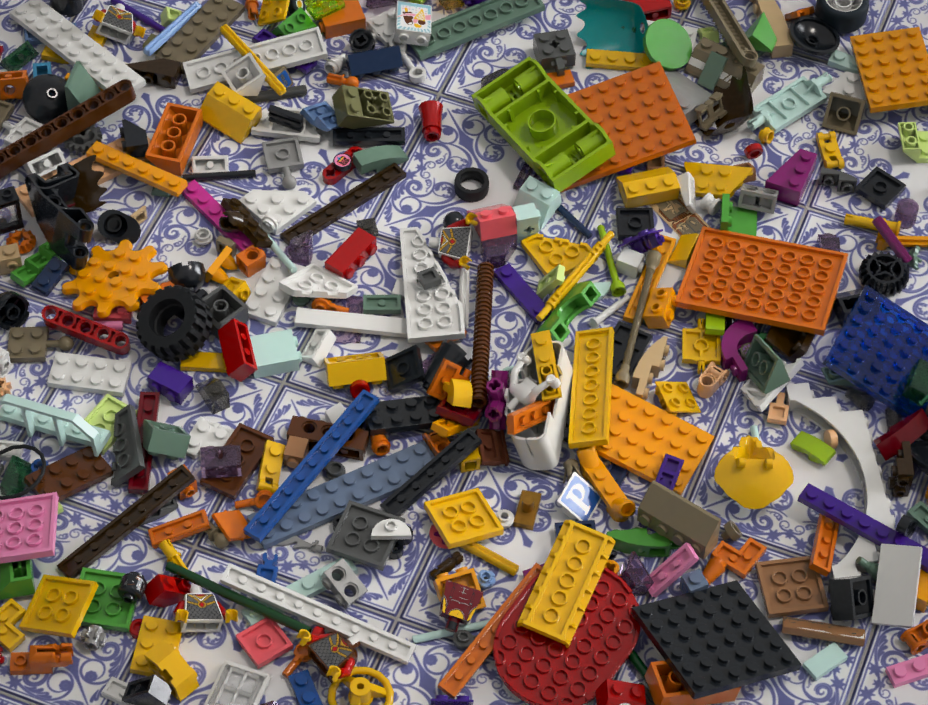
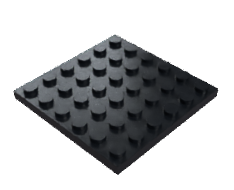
M737 580L694 593L689 592L632 607L631 614L693 700L800 670V661Z

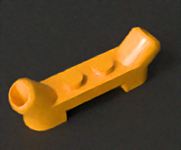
M595 446L579 448L576 454L580 462L581 475L586 481L589 480L606 504V511L610 517L616 522L626 521L634 515L636 511L635 503L625 496L600 460Z

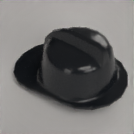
M112 209L103 212L97 222L99 232L104 237L118 244L125 239L133 244L140 238L141 229L139 223L134 218L118 210Z

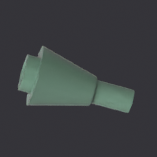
M859 556L856 559V563L865 568L866 572L876 582L878 564L869 562Z

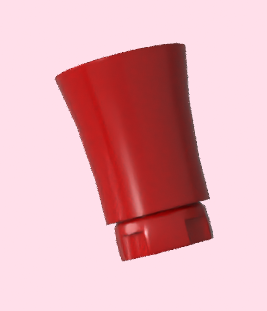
M435 100L424 101L418 107L421 116L422 133L426 141L434 142L441 138L443 105Z

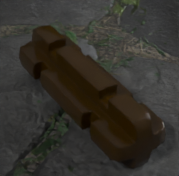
M458 551L454 552L451 558L448 557L437 566V569L434 568L429 572L430 579L434 581L437 579V575L445 572L449 573L456 567L455 565L463 562V555Z

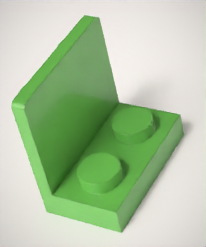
M300 7L271 33L276 36L279 34L280 36H285L315 28L317 25Z
M723 193L719 229L756 236L757 211L733 206V202H730V194Z

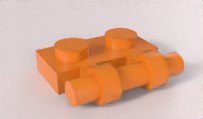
M443 358L426 393L443 400L448 395L443 390L444 382H450L451 378L470 381L469 377L472 371L465 368L463 374H459L462 367Z

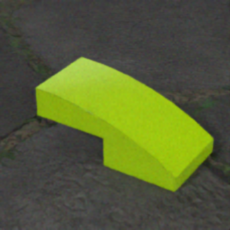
M803 431L790 443L792 449L808 454L810 461L826 465L836 454V451L831 446Z

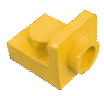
M230 277L223 283L242 302L245 303L248 300L251 291L245 280Z

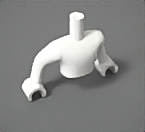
M524 352L518 353V361L510 373L509 391L514 397L506 405L510 411L520 402L526 406L534 403L537 396L547 387L551 386L553 389H556L561 385V381L553 374H549L546 380L539 385H536L528 377L518 384V375L521 368L531 363V358Z

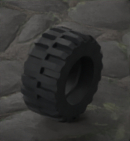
M181 285L166 286L163 290L160 288L155 291L153 296L147 297V302L143 303L140 307L141 312H138V321L136 322L137 337L145 348L164 361L178 362L179 359L183 361L188 359L190 355L194 356L198 353L197 350L199 348L202 349L204 347L205 340H208L210 336L209 330H212V323L210 322L212 321V313H210V308L205 301L189 288L182 287ZM184 311L185 315L181 326L174 333L164 336V328L168 320L173 315Z

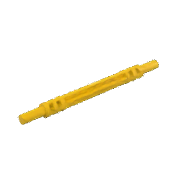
M608 231L601 241L596 242L564 280L562 285L545 302V307L536 316L538 321L542 322L549 312L559 305L606 249V245L615 236L612 231Z

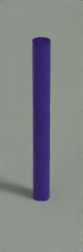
M110 0L114 5L118 3L123 4L126 11L131 12L135 18L160 33L166 28L124 2Z

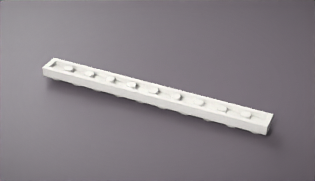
M231 563L228 564L220 579V583L314 625L325 628L330 632H339L346 639L355 635L362 646L405 665H408L416 649V644Z

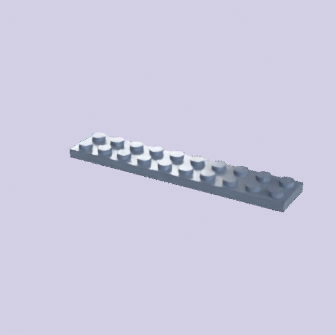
M424 440L304 491L260 544L266 550L295 535L298 536L331 522L337 515L343 514L349 500L368 506L391 496L435 457ZM259 511L247 515L248 523Z

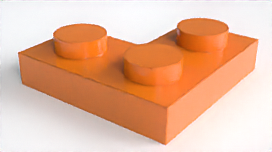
M750 537L742 548L737 550L722 540L711 553L710 558H713V556L721 558L727 564V569L745 579L756 562L765 554L767 547Z

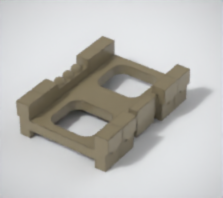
M715 92L704 104H700L694 109L697 112L700 124L699 129L707 131L713 126L712 123L727 114V110L723 109L721 100L723 93ZM718 101L719 108L714 112L713 104ZM707 111L708 117L702 122L701 114Z

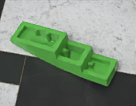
M46 242L39 246L37 253L25 259L23 266L10 273V279L24 288L36 279L51 258L54 256L60 260L62 258L51 250L49 243Z

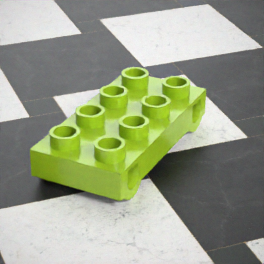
M530 56L471 95L478 112L547 185L559 192H562L616 155L613 142L598 123L593 122L546 74L539 62Z

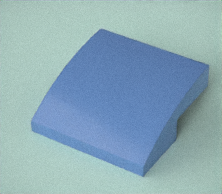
M327 101L305 107L300 112L309 123L323 131L328 132L340 128L337 125L335 111Z

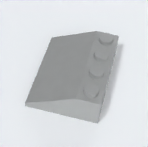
M664 70L689 125H691L698 119L697 112L694 109L700 104H704L712 94L678 71Z

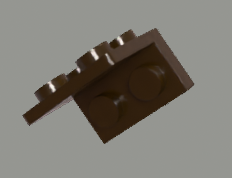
M771 326L764 341L789 361L795 363L797 358H801L806 354L816 334Z

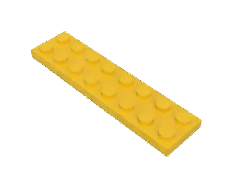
M613 327L575 331L568 436L570 449L609 444L614 349Z

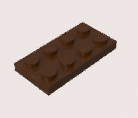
M239 423L200 479V485L235 500L260 464L266 440L274 442V438Z
M87 446L47 465L43 478L32 491L35 495L57 492L60 502L113 476L114 471H112V467L100 454L98 457L94 456L92 447ZM41 469L24 476V482L28 487L37 480Z

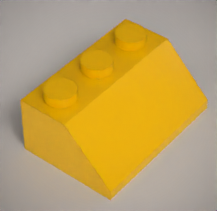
M218 81L207 93L200 108L202 109L203 121L240 144L251 133V128L253 126L256 127L262 118V108Z
M669 167L616 177L625 208H635L675 200L679 196L680 186L676 173Z
M381 352L324 358L327 383L333 389L344 388V385L352 384L356 380L371 382L373 385L381 384L382 380H387L385 357Z

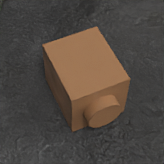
M289 435L283 454L285 466L296 468L309 452V439Z

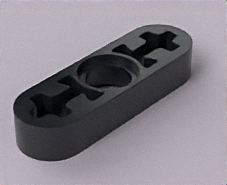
M904 514L897 524L896 531L911 538L918 526V522Z

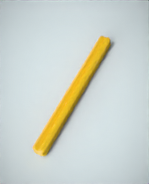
M227 24L221 26L220 32L242 56L249 52L252 54L266 75L265 81L279 96L285 94L286 87Z

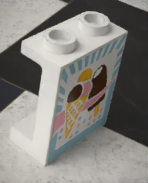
M397 1L394 18H396L394 42L427 47L431 37L432 6Z

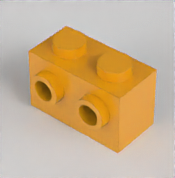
M673 287L652 288L642 316L648 329L670 328L676 310L675 299L677 295Z

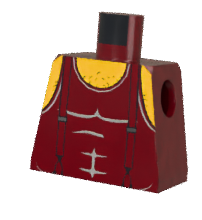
M446 580L443 584L439 616L448 619L445 630L457 633L459 623L467 625L484 592Z

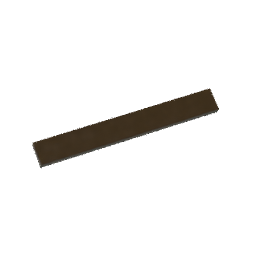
M396 163L391 164L280 234V238L293 249L406 178V172Z
M180 465L57 565L58 569L67 578L77 577L81 573L82 567L88 568L193 483L195 477L183 465Z

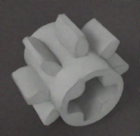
M90 625L88 629L83 628L80 636L83 646L92 651L98 650L99 646L104 647L107 640L104 629L98 625Z

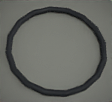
M22 444L13 445L0 451V455L13 449L25 448L35 451L42 461L41 473L30 487L15 495L0 496V500L23 496L39 484L45 474L47 463L44 454L36 447Z

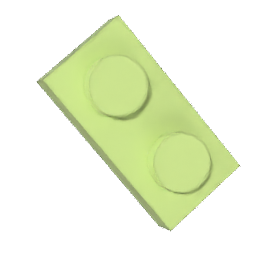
M558 264L538 281L536 294L541 299L551 294L558 285H562L565 280V267Z

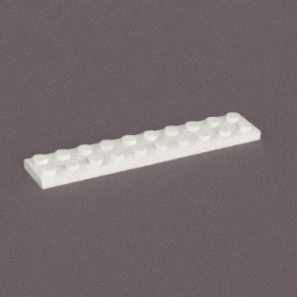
M30 0L9 11L10 18L73 67L76 61H80L101 89L105 90L124 79L131 81L134 91L146 85V80L44 1Z

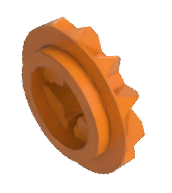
M24 228L22 231L15 230L14 233H9V237L6 238V245L18 243L20 254H25L36 246V237L32 234L31 230L26 231ZM20 238H24V240H22V243H20L19 245L18 241H20Z

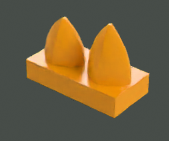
M226 246L206 271L205 282L208 283L212 279L217 283L223 284L229 277L221 267L228 270L238 269L235 259L230 255L232 252L230 247Z

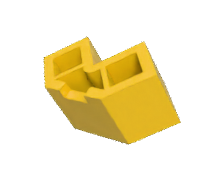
M163 639L144 654L149 668L159 675L163 681L173 687L171 695L180 702L199 687L196 671L187 664L173 643L169 644Z

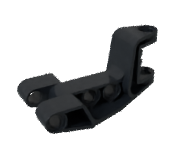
M69 163L57 166L58 177L45 181L37 173L25 176V184L36 221L51 250L73 269H84L89 250L84 243L88 244L91 242L94 223L82 208L68 207L65 202L76 195L79 171Z

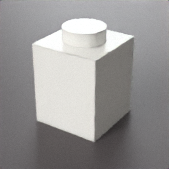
M624 247L616 261L617 272L636 279L639 273L643 272L646 265L644 262L645 254Z

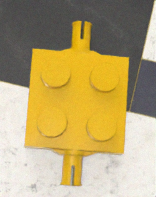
M701 318L697 319L696 328H682V363L697 364V373L700 375L701 369L702 373L705 371V365H709L712 361L716 363L715 365H720L721 336L705 334L704 318H702V322Z

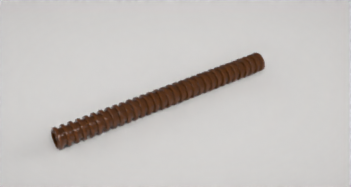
M482 262L477 267L471 369L473 391L471 405L476 408L486 406L488 398L486 384L489 376L494 266L489 262Z

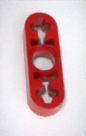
M354 146L344 152V154L349 155L352 159V166L347 171L336 170L333 162L328 165L322 172L323 182L328 185H334L356 168L353 164V153L363 149Z

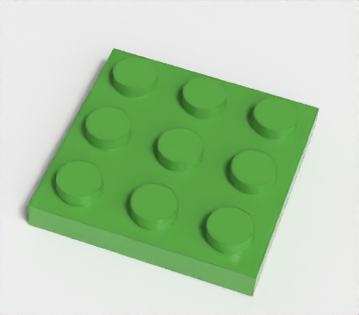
M82 567L79 579L96 581L99 586L81 626L98 625L103 629L129 633L137 602L132 604L126 603L117 592L122 576L126 573Z

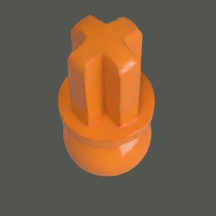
M328 73L326 81L329 84L359 86V80L355 76L345 78V74Z

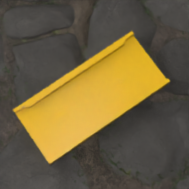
M565 520L518 620L517 627H525L566 645V648H569L616 541L606 534L575 521Z

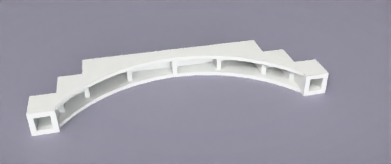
M809 383L786 385L784 400L785 404L789 405V411L807 418L824 431L830 429L836 431L838 445L850 459L860 480L864 497V514L895 530V517L890 513V499L886 498V484L881 480V466L877 465V451L872 447L873 437L868 432V418L864 417L863 410L841 412L840 403L837 404L836 396L815 398L814 391L810 390ZM859 535L848 554L837 565L831 566L829 580L860 576L866 570L856 563V559L861 556L869 562L878 564L881 547Z

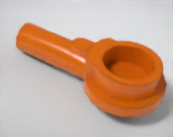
M315 298L311 304L312 309L349 313L350 309L331 303V300L327 298Z
M261 490L256 494L255 498L235 501V508L240 509L255 505L257 508H262L273 493L269 490Z
M300 643L297 644L294 649L295 657L282 672L284 677L288 678L301 662L311 660L308 656L309 644L306 643L305 646H301Z

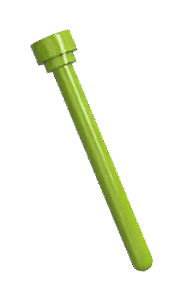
M603 225L597 227L600 240L606 235ZM608 243L604 250V255L612 280L610 290L612 296L621 297L626 293L625 284L619 280Z

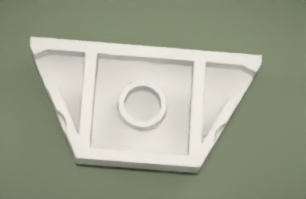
M848 71L822 91L828 96L827 98H829L830 93L833 91L866 100L860 75ZM866 101L865 108L869 109L868 103Z
M277 106L297 114H300L302 110L300 108ZM268 114L260 119V123L256 127L253 126L251 128V135L282 139L298 137V141L320 143V135L317 133L316 127L304 117L302 132L270 122Z
M797 358L795 363L790 364L782 361L790 380L804 365L802 358ZM749 378L740 389L742 394L760 412H763L788 382L765 394Z

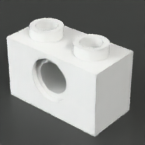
M57 148L25 163L23 167L27 175L37 173L41 177L56 170L58 165L67 162L60 148Z

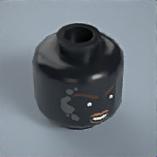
M133 571L122 576L117 592L126 603L139 602L143 599L147 582L142 574Z

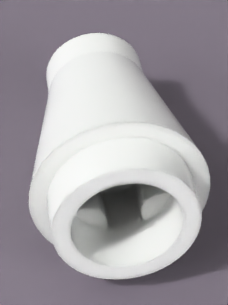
M342 53L327 60L324 65L326 73L338 75L346 64V54Z

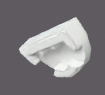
M397 519L382 520L375 525L371 533V540L412 539L410 528L406 523Z

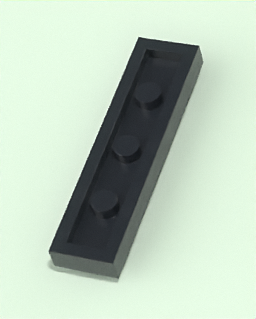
M405 127L337 128L333 130V146L405 145Z

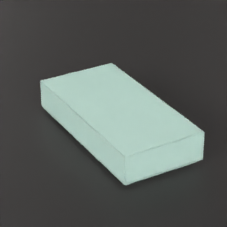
M833 642L805 661L802 667L817 681L845 662L848 656Z

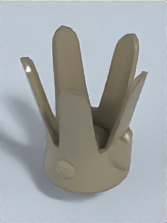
M569 459L563 463L565 470L563 484L565 483L566 475L569 481L574 471L582 477L577 460Z

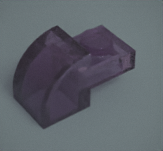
M830 233L818 234L817 243L819 248L840 252L839 237Z

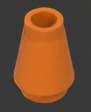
M384 434L370 436L371 448L376 455L384 456L390 451L391 444Z
M713 556V558L708 560L702 572L709 585L726 571L727 564L717 556Z

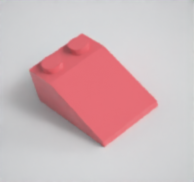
M498 204L467 211V214L473 213L478 215L473 220L478 222L474 228L481 241L517 234L516 214L509 205Z

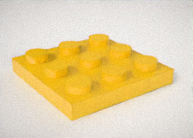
M479 488L424 502L425 511L448 549L489 539L504 533L503 526Z
M44 574L19 627L22 631L75 638L99 585L96 581Z

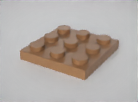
M811 556L756 562L755 569L768 618L828 611L829 605L821 575L809 568Z

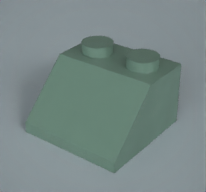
M144 419L143 447L148 451V454L153 456L163 454L172 460H178V458L185 459L191 436L182 427Z

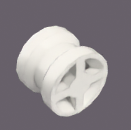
M707 193L700 203V208L707 210L712 216L721 207V199L714 198L711 193Z

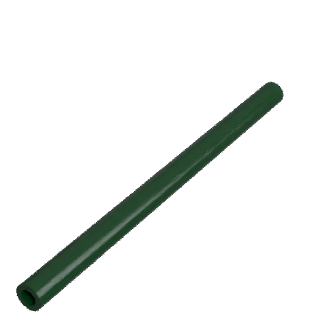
M171 561L165 567L166 571L201 586L298 633L301 629H305L310 633L312 631V627Z

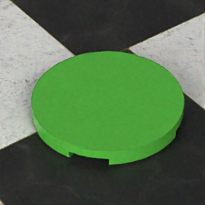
M659 19L648 26L643 37V47L651 62L656 63L660 61L664 70L673 71L681 68L689 61L692 54L691 39L687 31L679 23L670 19Z

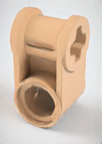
M713 361L707 366L698 380L697 394L702 398H710L724 384L729 375L727 369L723 370L717 367Z

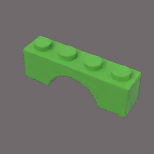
M592 281L576 283L536 332L550 330L552 341L563 342L570 334L568 329L570 322L582 311L592 307L601 296Z

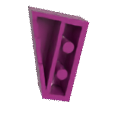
M799 149L766 180L765 188L778 190L777 200L798 206L815 169L818 154Z

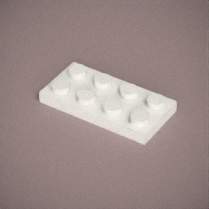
M272 256L245 303L248 306L249 318L275 327L278 325L292 299L291 295L278 289L279 282L294 274L277 257ZM293 263L297 267V271L305 267Z
M56 352L47 385L52 388L124 397L132 369V362Z

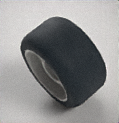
M817 0L815 15L816 18L834 27L839 34L852 33L861 28L865 23L869 9V0Z

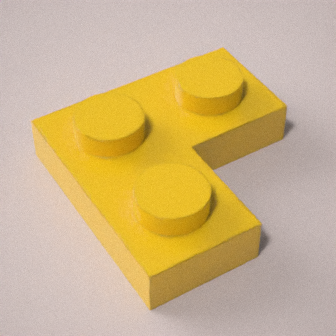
M12 598L0 607V644L10 653L26 639L25 635L13 626L24 617L26 610Z

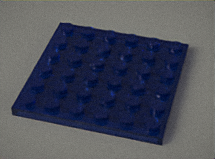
M866 285L822 364L905 418L921 408L926 412L928 406V324Z

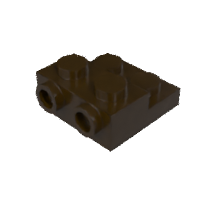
M902 441L900 449H897L896 460H894L893 466H891V477H888V488L891 489L892 496L898 498L908 497L914 478L910 441Z

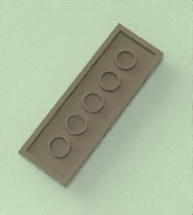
M208 0L155 55V60L165 58L181 62V70L184 75L185 71L182 63L200 58L222 35L220 27L224 24L230 27L245 11V6L234 0Z

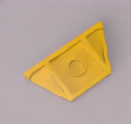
M684 162L686 172H689L695 180V197H704L707 193H711L714 198L722 199V194L724 193L730 194L731 198L735 191L740 189L743 181L748 176L751 177L753 175V168Z

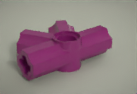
M492 370L491 380L486 384L488 405L485 410V417L489 419V429L507 430L504 394L505 389L509 388V371Z

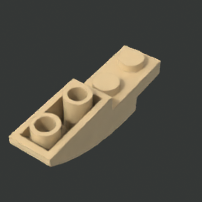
M664 336L656 341L644 353L635 368L631 388L637 389L635 396L643 400L648 399L650 388H647V386L652 384L653 377L658 378L659 372L664 371L666 360H663V358L668 356L670 345H667L668 337Z

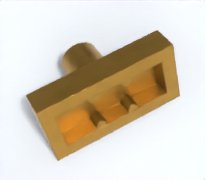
M522 490L513 522L514 527L533 530L541 501V493Z

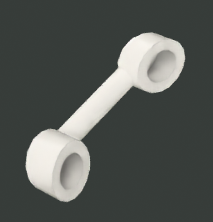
M393 34L389 38V46H400L401 58L409 69L410 81L422 83L427 77L426 69L421 66H414L406 54L407 44L394 42L395 34Z

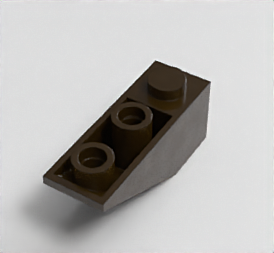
M165 58L126 64L143 77L147 84L175 89L182 75L181 62Z

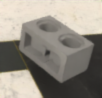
M742 184L737 207L774 214L779 191Z
M343 558L323 572L321 576V582L324 587L333 592L335 601L338 605H343L345 609L363 597L368 591ZM332 573H338L341 576V580H334ZM345 589H350V590H352L354 596H353V597H348V596H346L345 593H344V590H345Z

